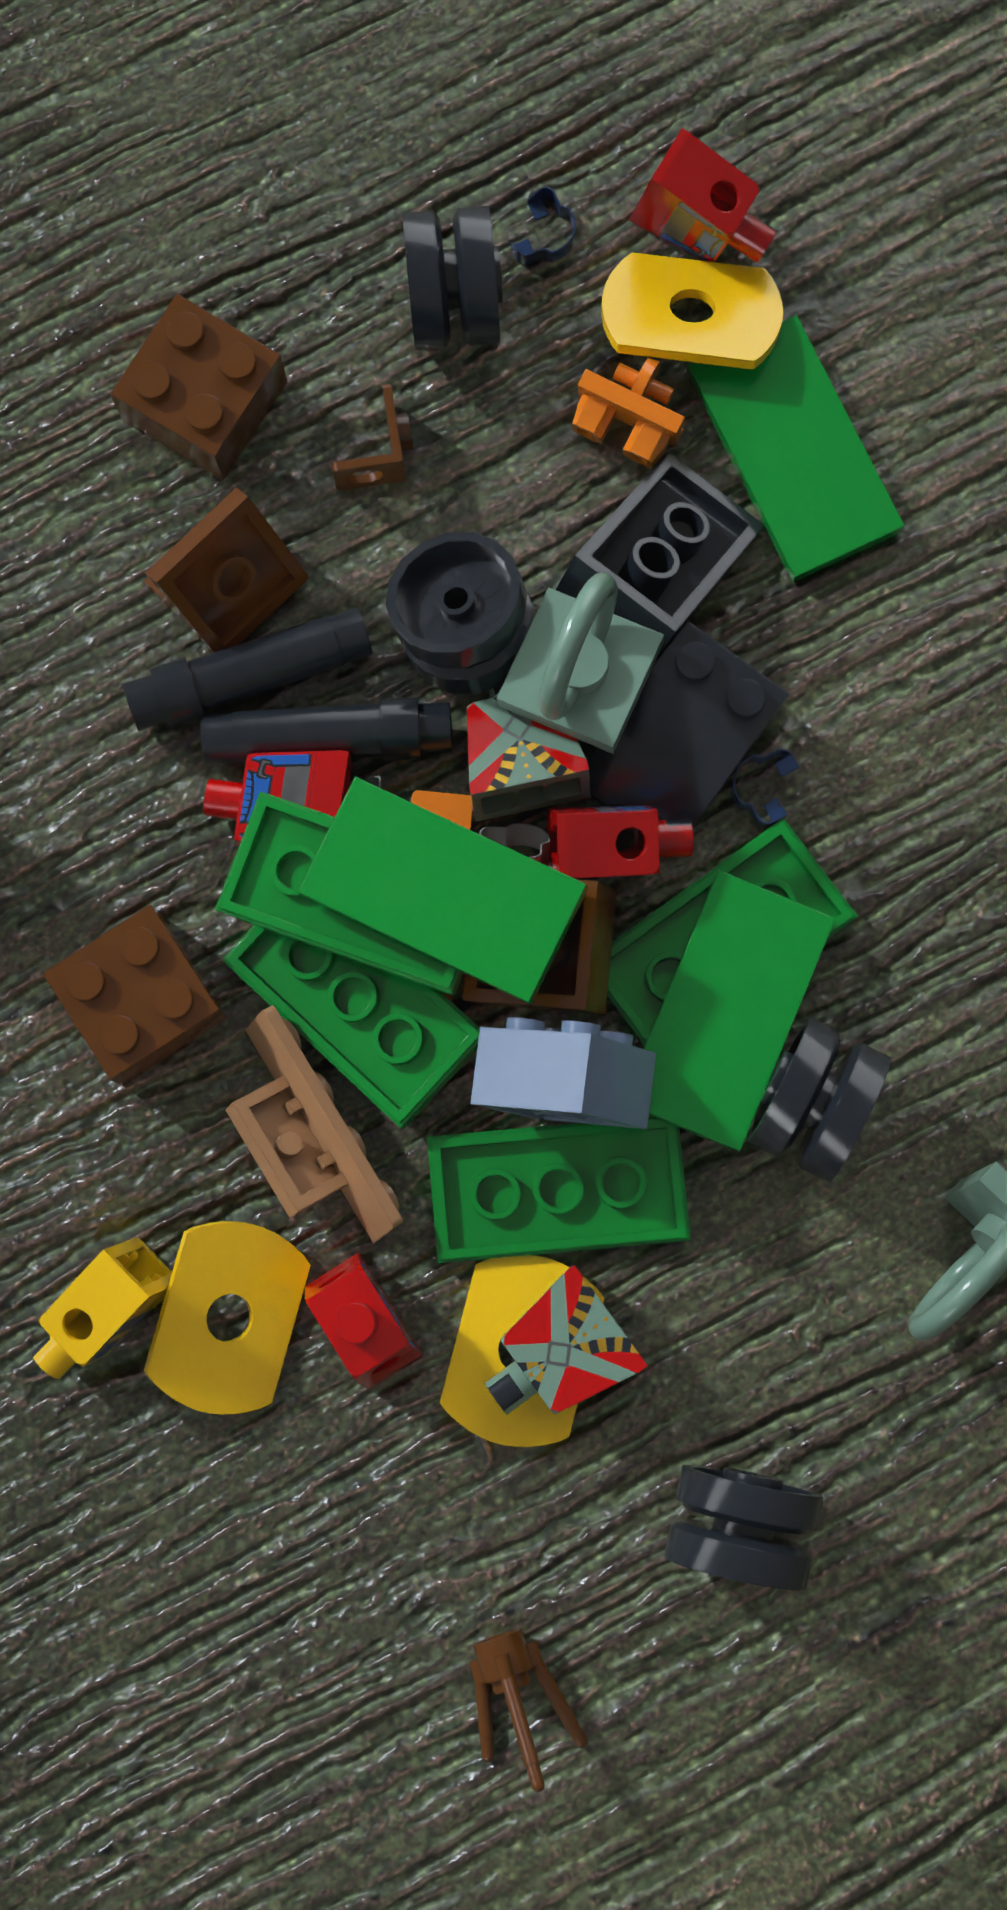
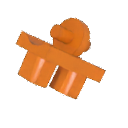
M648 357L640 372L622 363H619L616 368L613 380L632 388L631 390L585 369L577 385L579 402L572 426L575 433L600 444L614 418L634 427L623 448V455L648 469H652L666 451L668 445L676 448L684 433L682 425L685 417L647 399L648 396L667 406L675 390L656 380L661 362Z

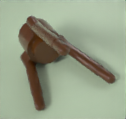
M520 1628L474 1643L473 1648L477 1659L470 1661L469 1665L476 1689L482 1759L486 1762H491L494 1758L489 1684L491 1683L494 1694H505L531 1787L535 1792H541L545 1787V1783L518 1689L531 1683L528 1670H532L576 1746L581 1749L585 1748L588 1745V1739L543 1662L537 1640L526 1643L523 1630Z

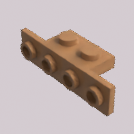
M274 1006L262 1010L245 1031L275 1080L232 1102L226 1109V1112L289 1218L341 1190L371 1241L375 1243L403 1223V1219L398 1212L399 1203L397 1197L386 1182L378 1179L366 1159V1148L360 1135L355 1129L347 1126L333 1104L334 1096L330 1085L321 1074L313 1071L301 1051V1040L295 1027L288 1020L282 1019Z

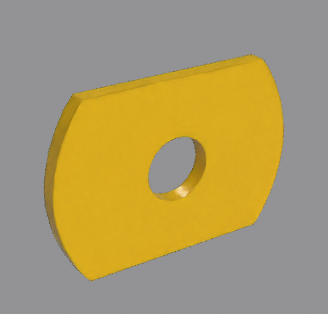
M632 252L615 267L605 284L601 303V317L606 336L617 353L755 369L770 354L778 340L783 319V306L777 285L765 268ZM695 298L707 303L712 308L713 315L702 322H686L677 318L672 313L670 307L678 300Z
M219 1221L194 1226L185 1230L144 1367L145 1374L169 1397L200 1412L221 1415L239 1414L261 1409L271 1404L307 1281L310 1263L285 1238L258 1225L237 1221ZM235 1294L240 1296L248 1306L249 1321L247 1327L235 1339L227 1341L218 1340L208 1329V1310L219 1297Z
M535 1255L492 1258L475 1265L440 1399V1404L445 1411L468 1431L490 1442L514 1447L542 1446L569 1438L577 1404L553 1414L539 1393H536L506 1415L484 1383L506 1368L499 1357V1343L502 1336L570 1267L553 1259ZM584 1277V1279L590 1285V1287L598 1296L600 1301L603 1303L604 1297L602 1296V1294L592 1283H590Z

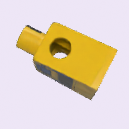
M139 1237L103 1249L40 1317V1325L49 1335L32 1352L35 1362L49 1376L60 1379L75 1363L85 1367L106 1356L165 1298L172 1271Z

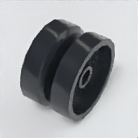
M489 206L458 208L452 219L455 249L444 250L441 221L434 211L402 213L415 351L446 348L451 339L449 309L460 308L462 335L470 346L500 343L498 304L503 303L499 247L493 245Z
M475 532L442 534L422 542L401 559L388 583L386 608L392 627L400 642L405 646L406 653L413 667L431 686L452 694H480L504 684L536 613L513 556L498 541Z
M808 1017L789 1051H784L770 1077L759 1103L762 1105L747 1141L775 1156H779L791 1147L803 1125L808 1127L798 1151V1165L801 1169L830 1183L847 1159L874 1107L890 1068L892 1057L863 1043H859L849 1049L835 1073H832L830 1070L840 1047L839 1031Z
M682 1465L676 1494L677 1500L686 1509L714 1518L713 1522L681 1519L671 1523L664 1557L675 1564L731 1580L778 1589L806 1590L812 1555L802 1545L776 1537L774 1533L777 1531L804 1535L818 1530L824 1497L805 1489L783 1484L784 1481L754 1472L733 1468H724L723 1471L707 1467Z

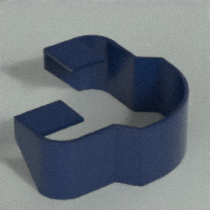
M541 187L527 200V204L534 219L537 220L549 215L542 199H550L559 217L569 219L573 228L572 236L564 246L554 251L544 247L533 251L528 239L514 245L511 242L510 248L517 262L521 265H530L542 259L553 263L567 255L573 246L576 224L574 214L570 207L560 204L555 191L550 187Z
M778 749L765 757L756 754L751 755L739 765L732 780L731 790L736 805L739 809L749 810L756 824L761 828H770L779 820L785 818L787 814L778 799L775 798L763 805L772 822L762 821L752 804L741 802L735 788L736 774L744 765L751 761L763 764L778 755L785 757L774 764L782 777L796 769L798 770L799 765L787 749Z

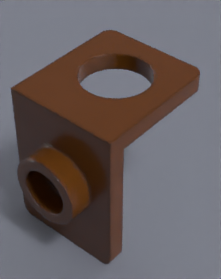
M391 384L382 385L392 454L332 463L337 490L406 481L402 452L413 450L408 413L396 415ZM376 470L368 474L354 475V473L360 471Z

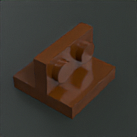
M235 488L145 573L148 577L143 582L161 602L182 618L207 649L214 653L242 643L310 577L251 499L238 488Z

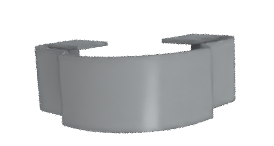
M512 823L507 827H484L480 830V835L508 848L511 846H527L538 849L540 854L530 858L544 865L549 864L550 837L540 827L531 824Z

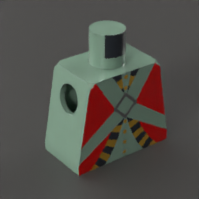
M503 685L488 690L490 699L473 702L467 706L469 788L476 822L591 797L588 763L576 738L499 707L497 697Z
M572 1265L502 1336L501 1342L515 1361L484 1384L506 1415L536 1393H539L552 1413L556 1414L639 1373L648 1365L576 1266Z

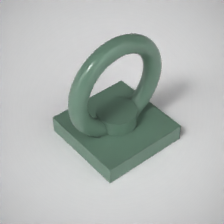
M601 572L592 576L585 583L576 598L548 587L498 694V706L614 754L664 644V634L614 614L618 587L616 580L609 573Z
M997 1161L961 1179L944 1197L975 1227L971 1234L976 1243L941 1276L912 1313L908 1328L912 1337L917 1340L926 1341L933 1339L948 1329L969 1311L1007 1270V1171Z

